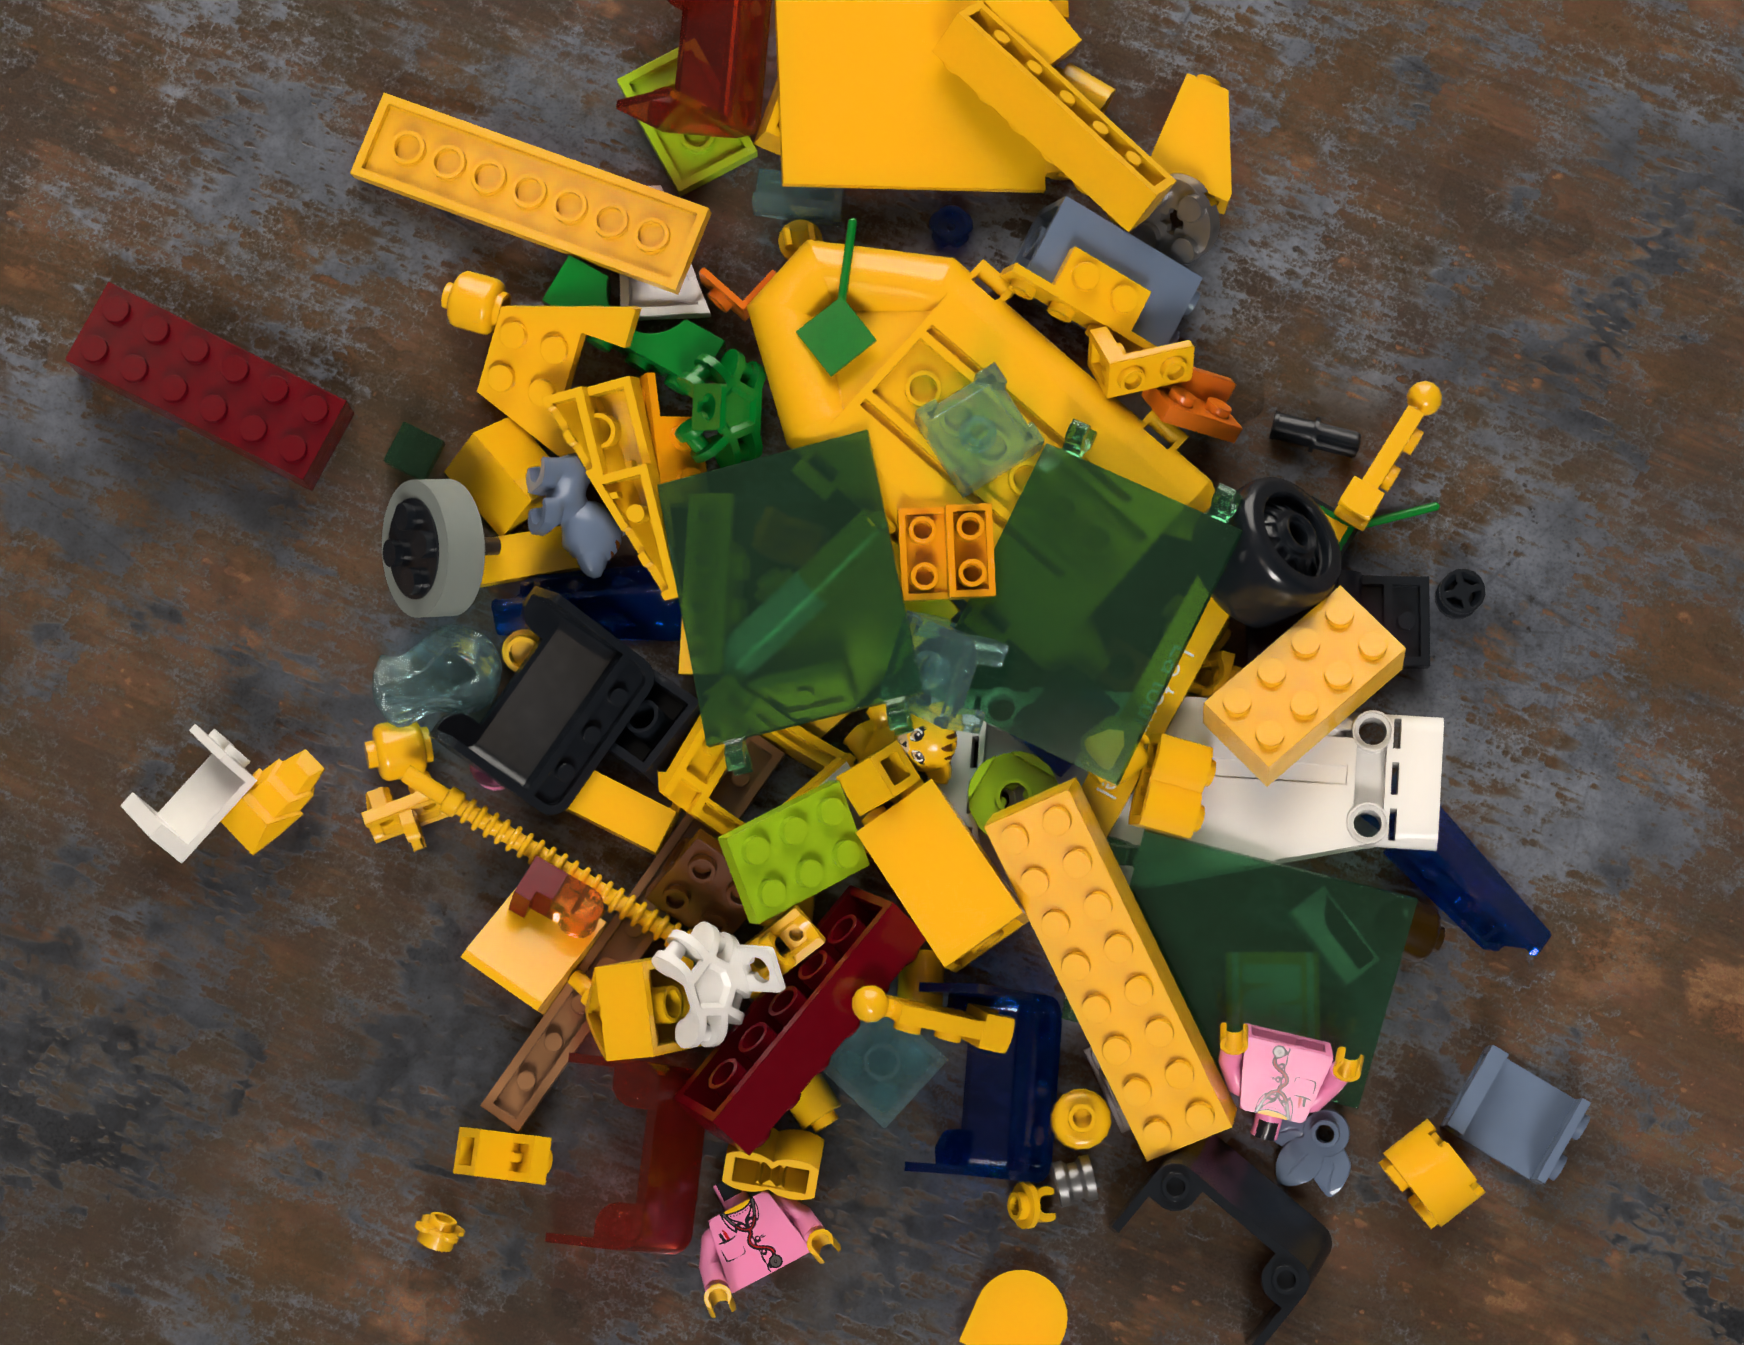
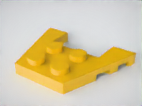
M501 306L477 392L557 456L574 454L575 451L562 436L563 432L551 412L544 407L541 397L571 389L586 335L623 348L630 347L642 308L637 306Z

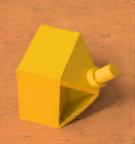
M683 956L681 960L692 970L694 962ZM652 957L594 967L592 980L581 970L575 971L568 979V984L582 996L581 1003L586 1007L585 1013L588 1025L606 1061L655 1057L686 1050L681 1048L675 1039L676 1025L687 1015L690 1009L684 986L660 973L651 962Z

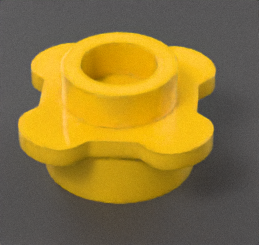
M441 1212L423 1214L422 1221H416L415 1228L419 1230L417 1240L422 1245L440 1252L452 1251L459 1237H463L465 1234V1230L457 1225L456 1219Z

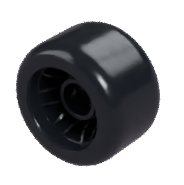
M1263 477L1245 484L1208 508L1202 514L1194 529L1193 555L1198 574L1205 588L1223 611L1238 622L1249 627L1269 629L1290 621L1327 598L1339 581L1341 551L1336 533L1328 517L1307 492L1294 483L1282 478Z

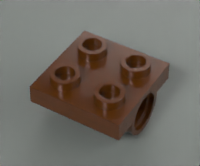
M699 829L691 839L684 837L676 845L667 858L661 874L648 887L645 896L646 900L692 930L698 923L705 921L716 926L719 932L733 935L747 919L719 841L702 829Z

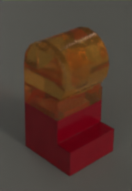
M536 856L515 889L508 909L525 918L531 908L552 921H556L561 930L568 936L585 938L596 930L604 904L601 895L594 888Z

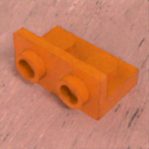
M1193 367L1191 380L1145 390L1141 394L1162 422L1231 443L1236 442L1243 429L1231 415L1232 408L1226 404L1236 387L1231 378Z

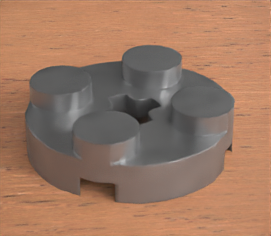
M1173 173L1170 175L1177 182L1149 218L1136 227L1134 237L1182 265L1198 259L1214 246L1219 234L1220 218L1216 204L1210 205L1209 199L1204 194L1208 190L1200 181L1186 174ZM1174 209L1178 211L1177 218L1183 221V226L1175 228L1170 220V213Z

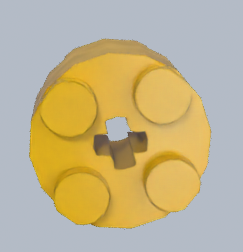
M1426 1119L1383 1152L1385 1158L1378 1162V1164L1401 1192L1407 1188L1412 1191L1413 1195L1406 1200L1420 1218L1432 1229L1437 1224L1440 1227L1445 1225L1486 1192L1476 1182L1475 1176L1450 1144L1440 1138L1435 1132L1437 1130L1435 1126Z

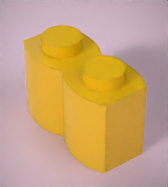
M1163 733L1151 734L1149 737L1150 742L1145 748L1148 754V761L1140 769V779L1133 795L1128 824L1179 839H1191L1193 832H1197L1201 828L1205 817V806L1201 804L1202 792L1205 786L1208 787L1212 783L1216 772V761L1212 759L1213 748Z
M772 1128L767 1141L756 1148L750 1156L728 1144L722 1181L738 1190L749 1192L770 1190L774 1194L787 1199H812L815 1197L825 1140L819 1135L805 1130L789 1129L778 1131Z

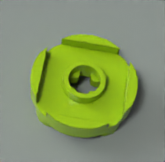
M1012 751L997 757L995 755L984 761L971 778L968 788L969 809L979 829L988 836L984 826L993 813L1005 809L1007 800L1002 794L1006 789L1014 791L1017 786L1025 789L1023 798L1027 799L1059 784L1048 764L1033 754L1023 751Z

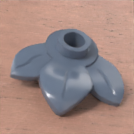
M1321 1109L1307 1116L1304 1123L1283 1119L1278 1139L1274 1141L1283 1147L1276 1162L1277 1182L1285 1186H1295L1306 1183L1314 1178L1320 1189L1328 1197L1338 1193L1348 1179L1351 1170V1162L1345 1150L1350 1139V1127L1345 1117L1335 1110ZM1321 1125H1328L1333 1129L1334 1138L1332 1141H1323L1319 1137L1318 1129Z

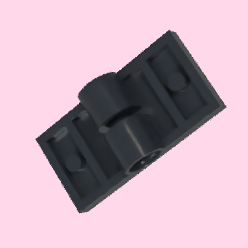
M1341 570L1339 581L1334 590L1341 585L1406 648L1402 669H1428L1430 667L1429 576L1362 575L1358 571ZM1315 606L1275 628L1258 629L1246 625V666Z

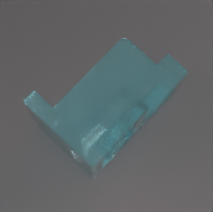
M759 168L756 192H753L752 195L753 215L792 221L802 219L815 224L841 227L847 188L782 186L780 170Z

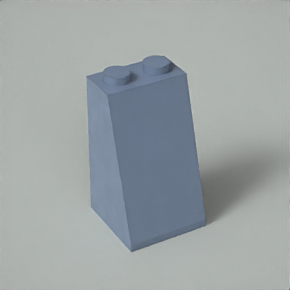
M1068 196L1039 210L1012 264L1018 263L1052 283L1069 249L1076 246L1151 291L1132 332L1157 347L1177 343L1180 331L1176 329L1183 315L1188 316L1195 308L1200 298V293L1196 290L1203 277ZM1035 298L1027 300L1045 310L1048 308L1047 305ZM1071 321V323L1086 330V328L1082 327L1074 321Z

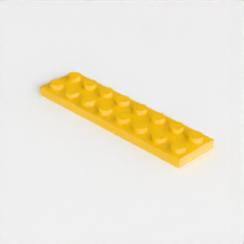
M383 93L350 171V174L355 179L563 254L571 255L577 259L679 295L712 214L708 207L387 93Z

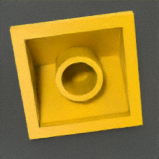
M507 417L474 432L444 473L449 479H454L467 488L477 505L479 514L498 536L509 535L528 519L530 509L543 506L542 501L543 498H546V495L538 496L528 493L526 474L528 468L541 467L542 457L549 456L526 430Z

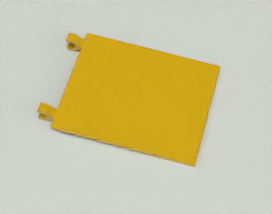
M774 0L782 186L1044 193L1046 191L1045 177L1053 180H1070V178L1057 166L1047 162L1042 157L1040 151L1023 135L1013 131L1005 118L992 106L982 102L977 97L975 91L958 75L947 70L943 61L932 52L957 13L979 0ZM1050 0L1064 19L1068 20V1Z

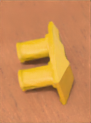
M306 749L284 761L279 758L263 771L259 768L252 775L258 781L220 822L254 856L303 815L301 810L314 796L315 785L325 768Z

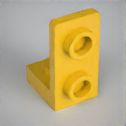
M1106 326L1089 331L1087 366L1108 399L1191 380L1195 347L1190 340L1126 353L1122 343H1116Z

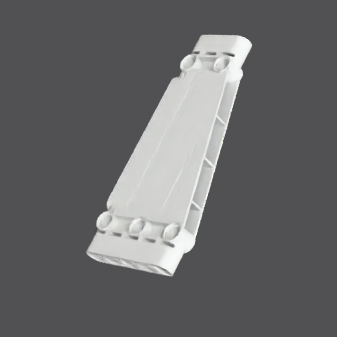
M936 687L934 704L948 702L957 710V722L955 725L957 747L951 759L952 775L947 785H938L1016 897L1017 894L989 837L979 829L970 813L968 788L975 771L984 761L995 755L997 757L1003 753L1023 751L1033 754L1047 763L1052 769L1058 784L1077 777L1082 787L1089 774L1078 758V754L1082 752L1081 740L1083 736L1108 717L1116 716L1120 718L1133 693L1056 688H1034L1030 692H1015L1005 687L993 690ZM1186 696L1165 734L1213 748L1212 759L1216 761V772L1212 783L1208 787L1205 786L1202 792L1201 804L1205 806V817L1201 828L1197 832H1193L1191 839H1179L1129 825V812L1135 792L1134 789L1107 838L1131 891L1374 847L1436 851L1439 830L1444 718L1390 715L1377 710H1369L1363 713L1353 712L1266 787L1203 724V706L1208 698ZM978 697L982 698L980 722H977ZM1000 701L1013 703L1016 706L1014 716L1004 722L993 719L991 711L996 703ZM1369 723L1377 724L1383 729L1385 739L1376 745L1367 744L1359 735L1360 728ZM1394 723H1400L1398 749L1393 748ZM975 742H979L977 768H974ZM1392 768H1397L1396 795L1391 794ZM1017 786L1014 791L1008 789L1004 791L1009 795L1007 807L1025 800L1023 798L1024 788ZM1365 814L1372 815L1378 820L1380 831L1373 837L1361 836L1354 828V821L1357 817ZM1390 814H1395L1394 840H1388Z

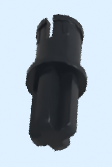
M1276 410L1269 439H1277L1308 447L1307 452L1312 453L1313 449H1318L1353 458L1358 453L1361 434L1356 431L1320 423L1321 418L1316 417L1315 421Z

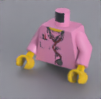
M1223 1022L1220 1024L1218 1063L1228 1090L1238 1096L1239 1107L1255 1113L1250 1132L1258 1138L1269 1141L1277 1140L1283 1119L1304 1123L1309 1113L1321 1110L1348 1082H1353L1360 1078L1365 1056L1360 1054L1358 1059L1348 1060L1344 1058L1345 1047L1340 1046L1337 1048L1335 1061L1332 1063L1334 1056L1331 1043L1248 1023L1243 1024V1029L1240 1032L1232 1033L1227 1031V1023Z
M722 1181L713 1186L725 1212L708 1220L710 1228L701 1236L699 1270L705 1289L704 1303L712 1318H716L714 1306L720 1301H728L731 1312H734L736 1310V1303L732 1296L733 1293L808 1253H811L817 1262L824 1264L825 1261L820 1256L821 1248L827 1244H832L839 1252L841 1246L828 1230H825L811 1208L798 1200L770 1194L768 1190H764L750 1198L747 1191L735 1189Z

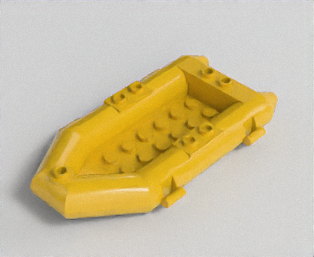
M806 240L747 305L786 444L802 458L792 473L825 502H828L839 490L862 511L868 509L874 513L877 509L881 510L896 526L897 530L893 532V535L897 539V509L992 503L996 596L964 599L974 610L963 623L997 652L1011 640L1044 670L1094 683L1112 662L1095 624L1093 615L1164 535L1193 542L1194 529L1198 520L1208 508L1220 501L1212 481L1177 451L1189 436L1178 426L1162 422L1153 410L1141 420L1117 398L1107 399L1094 378L1006 303L1014 295L1008 288L1010 282L999 277L1000 273L984 259L970 272L955 258L854 246L846 302L877 341L831 377L796 331L837 300L845 244ZM977 277L1000 297L994 300L975 283ZM1149 425L1172 446L1166 449L1145 430L1146 427ZM818 462L836 480L831 483L811 464ZM985 610L1008 628L1005 634L982 615Z

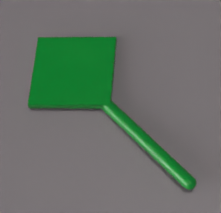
M855 218L848 220L837 300L796 331L831 377L877 341L846 302L857 220Z

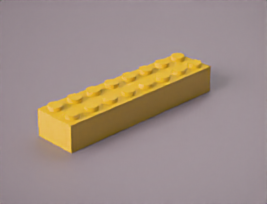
M1077 777L993 813L985 824L984 829L1146 1161L1148 1162L1232 1128L1237 1107Z

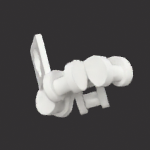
M705 921L698 923L693 928L691 934L677 929L673 930L667 938L669 945L664 951L658 950L651 959L653 966L660 973L684 986L690 1009L687 1015L677 1023L675 1028L676 1042L684 1049L695 1048L700 1044L703 1047L719 1046L727 1035L728 1024L741 1025L743 1023L745 1014L739 1010L742 999L750 998L752 991L780 993L786 988L773 947L739 944L735 936L726 932H719L716 926ZM683 956L697 963L692 970L681 960ZM755 957L761 959L766 964L770 974L769 980L762 978L758 972H752L750 964L754 962Z

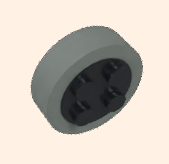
M454 479L408 480L402 483L393 493L383 522L382 559L390 592L399 608L411 617L458 616L464 613L472 605L478 594L483 577L485 555H499L501 541L498 537H484L477 505L470 492L460 482Z

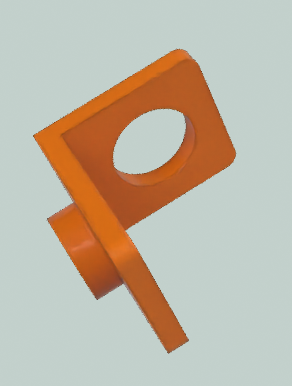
M705 267L699 271L701 283L710 291L707 296L713 304L725 313L731 309L746 322L749 318L747 305L777 272L771 270L743 301Z

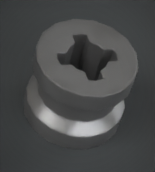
M1088 1154L1078 1156L1073 1163L1066 1164L1061 1160L1051 1163L1056 1190L1062 1208L1071 1206L1074 1200L1084 1198L1087 1201L1098 1200L1095 1177Z

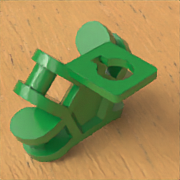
M735 349L728 350L720 362L708 354H700L694 360L695 367L692 371H685L677 378V384L680 389L693 398L692 418L683 422L675 430L674 434L679 442H687L692 449L690 456L696 463L705 462L715 456L720 468L728 472L738 468L742 460L749 463L759 459L762 455L763 445L760 436L762 388L766 379V372L764 366L758 362L751 361L747 363L745 356ZM709 379L716 384H706L705 382ZM704 431H718L717 434L709 438L702 434Z

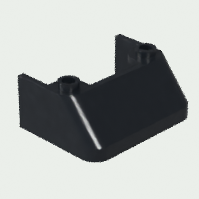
M1214 1134L1166 1154L1107 1227L1114 1233H1119L1148 1197L1166 1210L1181 1211L1192 1205L1202 1192L1205 1193L1275 1252L1261 1274L1262 1289L1275 1305L1244 1342L1246 1345H1265L1308 1291L1331 1252L1332 1239L1328 1229Z

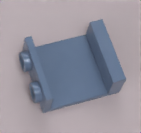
M1495 1045L1486 1046L1440 1127L1535 1184H1545L1548 1178L1554 1181L1567 1162L1568 1157L1562 1154L1571 1138L1577 1141L1590 1121V1116L1585 1113L1591 1102L1584 1098H1572L1507 1059L1509 1056L1507 1052Z

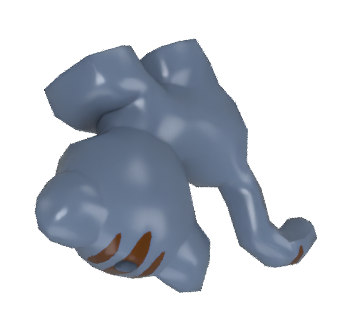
M576 453L561 457H542L541 467L528 468L526 474L528 493L538 496L546 495V498H543L542 507L529 510L528 528L531 534L544 536L560 524L562 529V547L573 558L577 559L583 573L591 578H598L602 575L607 561L611 560L619 550L622 537L626 533L621 531L606 505L597 501L587 500L586 490L591 481L585 473L587 470Z

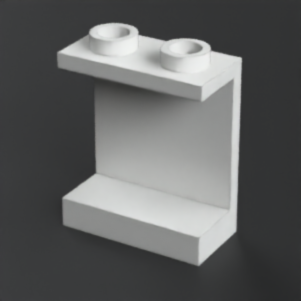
M196 724L189 731L212 754L159 812H156L133 792L120 805L149 838L181 864L258 781L245 769L251 761L238 751L230 741L216 729H213L208 735Z

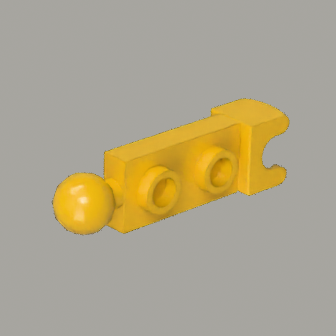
M1429 381L1417 382L1408 390V407L1363 479L1354 476L1338 501V506L1333 514L1358 530H1365L1385 493L1380 488L1388 492L1402 470L1395 465L1403 452L1411 456L1424 434L1423 431L1418 429L1424 416L1435 413L1442 404L1441 391L1434 383Z
M873 985L863 986L855 992L852 998V1009L861 1021L868 1023L877 1022L883 1017H889L894 1020L893 1028L920 1035L922 1028L934 1030L933 1036L953 1043H960L961 1039L983 1050L1005 1054L1014 1033L1015 1018L1001 1015L998 1009L968 1003L966 1011L887 995L881 988Z

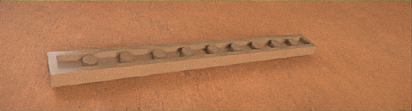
M749 729L709 798L738 819H741L786 756L785 753ZM687 813L628 897L633 894L636 895V902L639 904L646 901L648 903L647 909L650 911L658 908L645 899L648 887L661 874L667 858L676 845L684 837L691 839L699 829H702L717 840L720 835ZM658 908V915L660 917L664 918L666 915H669L660 908ZM617 911L576 971H583L592 980L594 967L643 959L655 942L653 940L654 934L651 931L643 934L641 932L642 926L639 924L631 927V920L627 917L620 920V913ZM568 982L480 1105L519 1133L591 1032L586 1019V1007L581 1003L582 996Z

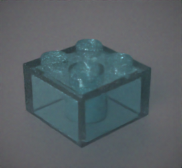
M883 1017L877 1022L868 1023L861 1021L857 1031L841 1043L832 1054L829 1065L822 1071L884 1130L888 1128L948 1062V1059L921 1033L920 1035H915L893 1028L894 1020L889 1017Z

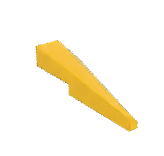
M629 375L589 387L580 386L541 397L544 407L551 412L563 432L562 436L567 444L573 448L587 470L585 473L614 520L631 541L638 553L637 557L640 562L648 569L662 592L663 599L671 600L684 597L640 379Z

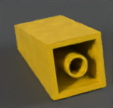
M921 779L900 793L899 796L902 800L888 810L884 806H880L861 820L864 827L855 833L942 965L957 973L1029 922V919L1018 898L939 785L933 779L926 783Z

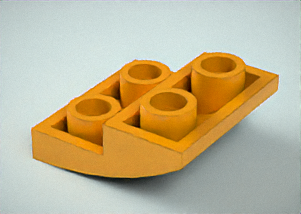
M992 503L897 509L901 602L957 600L996 596Z

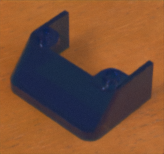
M920 982L919 992L948 996L947 1007L966 1011L968 1003L995 1008L999 1010V1014L1015 1018V1027L1010 1046L1005 1054L979 1049L968 1043L961 1129H948L942 1133L935 1146V1163L905 1162L904 1171L1020 1182H1042L1049 1174L1053 1153L1054 1133L1050 1125V1114L1057 1099L1062 1031V1011L1058 1001L1048 995L984 984Z

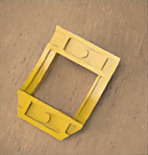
M726 676L703 694L709 700L667 771L657 772L658 788L661 794L703 825L722 836L745 823L709 797L749 729L785 754L818 773L835 758L844 757L849 766L852 767L856 757L851 753H845L813 735L759 696H753L738 684V680L735 677Z

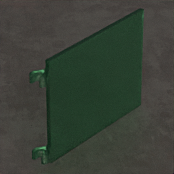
M1073 419L1066 432L1062 448L1059 449L1046 443L994 548L996 596L970 598L923 692L941 701L948 702L972 716L1118 786L1243 531L1230 525L1228 522L1243 500V496L1237 494V490L1220 483L1213 495L1209 512L1203 513L1083 459V455L1092 447L1097 432L1092 430L1090 425Z
M868 430L657 485L706 745L713 747L725 744L724 755L728 771H733L735 776L753 772L752 760L746 745V739L749 737L881 704H886L890 731H894L896 736L914 732L907 699L924 694Z
M1144 829L1139 845L1108 836L1107 841L1118 864L1134 868L1129 887L1220 1074H1222L1218 1058L1220 1052V1024L1223 1022L1227 1023V1031L1232 1033L1240 1032L1243 1029V1024L1248 1023L1331 1043L1334 1056L1332 1063L1335 1061L1337 1048L1340 1046L1346 1048L1344 1058L1348 1060H1356L1360 1054L1365 1056L1360 1078L1356 1081L1348 1082L1329 1101L1358 1109L1418 899ZM1065 996L1061 1018L1078 1022Z

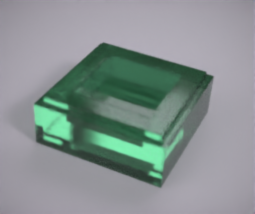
M403 422L383 461L386 465L417 480L428 479L446 444L444 440Z

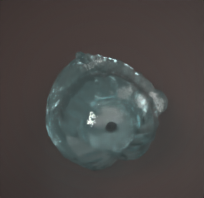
M458 624L441 625L404 655L398 657L379 656V661L376 664L377 667L372 677L373 699L387 722L398 728L409 726L430 713L460 712L470 714L480 711L489 705L498 693L502 674L500 655L494 643L481 632Z

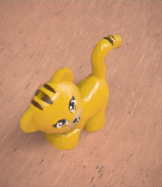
M899 689L892 690L881 695L872 703L866 712L870 720L857 725L843 741V744L848 746L857 761L860 762L895 740H898L916 770L925 772L929 779H933L937 784L947 785L952 775L951 759L957 747V734L955 730L957 710L948 702H938L932 706H916L905 716L908 708V698ZM897 795L890 801L896 804L902 799Z

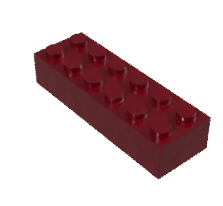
M110 282L107 283L65 358V361L78 374L310 491H313L355 414L346 400Z
M849 885L816 925L817 929L826 938L825 943L783 975L786 986L785 990L780 993L761 992L744 1012L743 1023L741 1025H733L724 1041L714 1048L673 1099L709 1133L750 1156L756 1148L763 1145L769 1138L771 1129L786 1111H789L798 1103L801 1092L814 1076L821 1073L829 1065L831 1056L836 1049L859 1028L861 1020L858 1019L852 1009V998L855 992L863 986L873 985L881 988L887 994L890 983L905 966L915 960L919 953V948L926 941L917 925L894 902Z

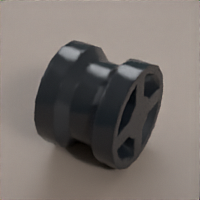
M1456 569L1449 572L1437 586L1435 603L1439 611L1446 617L1464 619L1471 616L1483 603L1486 595L1485 585L1481 577L1474 571ZM1454 597H1455L1457 600L1461 601V604H1462V605H1460V602L1456 601L1455 599H1450V598H1454Z

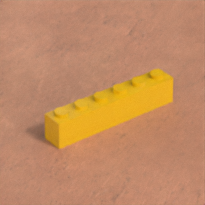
M981 0L958 12L933 48L932 52L943 61L947 70L965 81L982 102L992 106L1008 121L1013 131L1023 135L1031 142L1047 162L1057 166L1073 181L1078 191L1089 196L1106 212V215L1113 223L1123 227L1127 232H1130L1149 218L1177 182Z

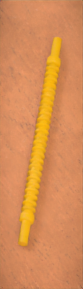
M411 765L401 779V782L441 805L440 811L449 817L458 815L461 824L466 821L472 824L471 830L473 831L477 828L482 829V836L484 838L492 835L494 837V844L503 842L506 844V851L515 849L517 851V858H521L523 855L529 858V865L538 856L568 873L567 877L570 883L574 885L573 891L575 893L583 890L585 892V899L594 897L597 899V906H601L603 903L608 906V913H612L614 910L620 913V920L627 917L631 920V927H634L636 924L641 925V932L643 934L651 931L654 934L653 940L656 941L659 938L665 940V947L669 945L667 938L673 930L683 931L681 929V922H677L675 925L669 922V915L662 918L658 915V908L650 911L647 909L648 903L646 901L639 904L636 902V895L633 894L627 897L624 895V888L615 890L613 888V881H609L606 884L601 881V874H598L596 877L590 874V867L583 870L579 868L580 862L578 860H575L573 863L567 860V853H564L562 856L557 855V848L555 846L547 849L545 847V840H541L538 843L533 840V833L524 835L522 833V826H518L515 829L510 826V819H507L505 822L499 819V812L491 815L488 813L489 807L487 805L482 808L476 805L477 799L467 800L466 792L455 786L449 789ZM688 929L686 933L691 934L692 929ZM752 991L750 998L755 1000L760 992Z

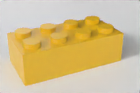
M1340 585L1204 702L1203 724L1268 787L1402 670L1406 648Z

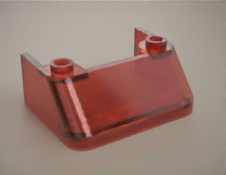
M667 0L671 5L682 10L675 89L666 86L657 88L653 92L617 100L616 109L665 133L735 139L754 135L761 123L772 0Z
M569 1052L568 1062L573 1065L614 1070L613 1090L617 1099L626 1106L647 1109L636 1204L615 1202L605 1206L596 1218L593 1237L546 1232L545 1242L661 1255H675L683 1252L690 1245L694 1234L706 1129L673 1098L696 1070L631 1059L606 1061L603 1056Z

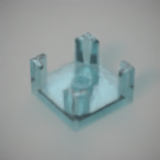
M995 362L975 374L974 381L939 403L936 399L928 402L917 409L914 422L963 498L1041 451L1045 441L1033 422L1026 423L1005 390L1007 380Z
M907 610L878 698L943 729L979 734L985 718V712L963 708L977 664L1001 667L1009 646L991 638L969 635L957 630V623L945 617Z

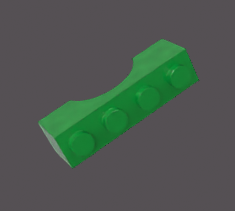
M569 255L543 297L542 302L544 306H610L612 288L607 275ZM687 319L674 328L660 333L651 334L635 331L631 346L627 348L589 335L586 338L591 345L603 352L609 353L611 349H614L627 356L625 362L641 373L645 374L652 370L665 377L664 384L684 396H687V394L678 386L677 378L685 371H692L695 367L694 360L704 353L720 362L723 355L727 352L725 340Z

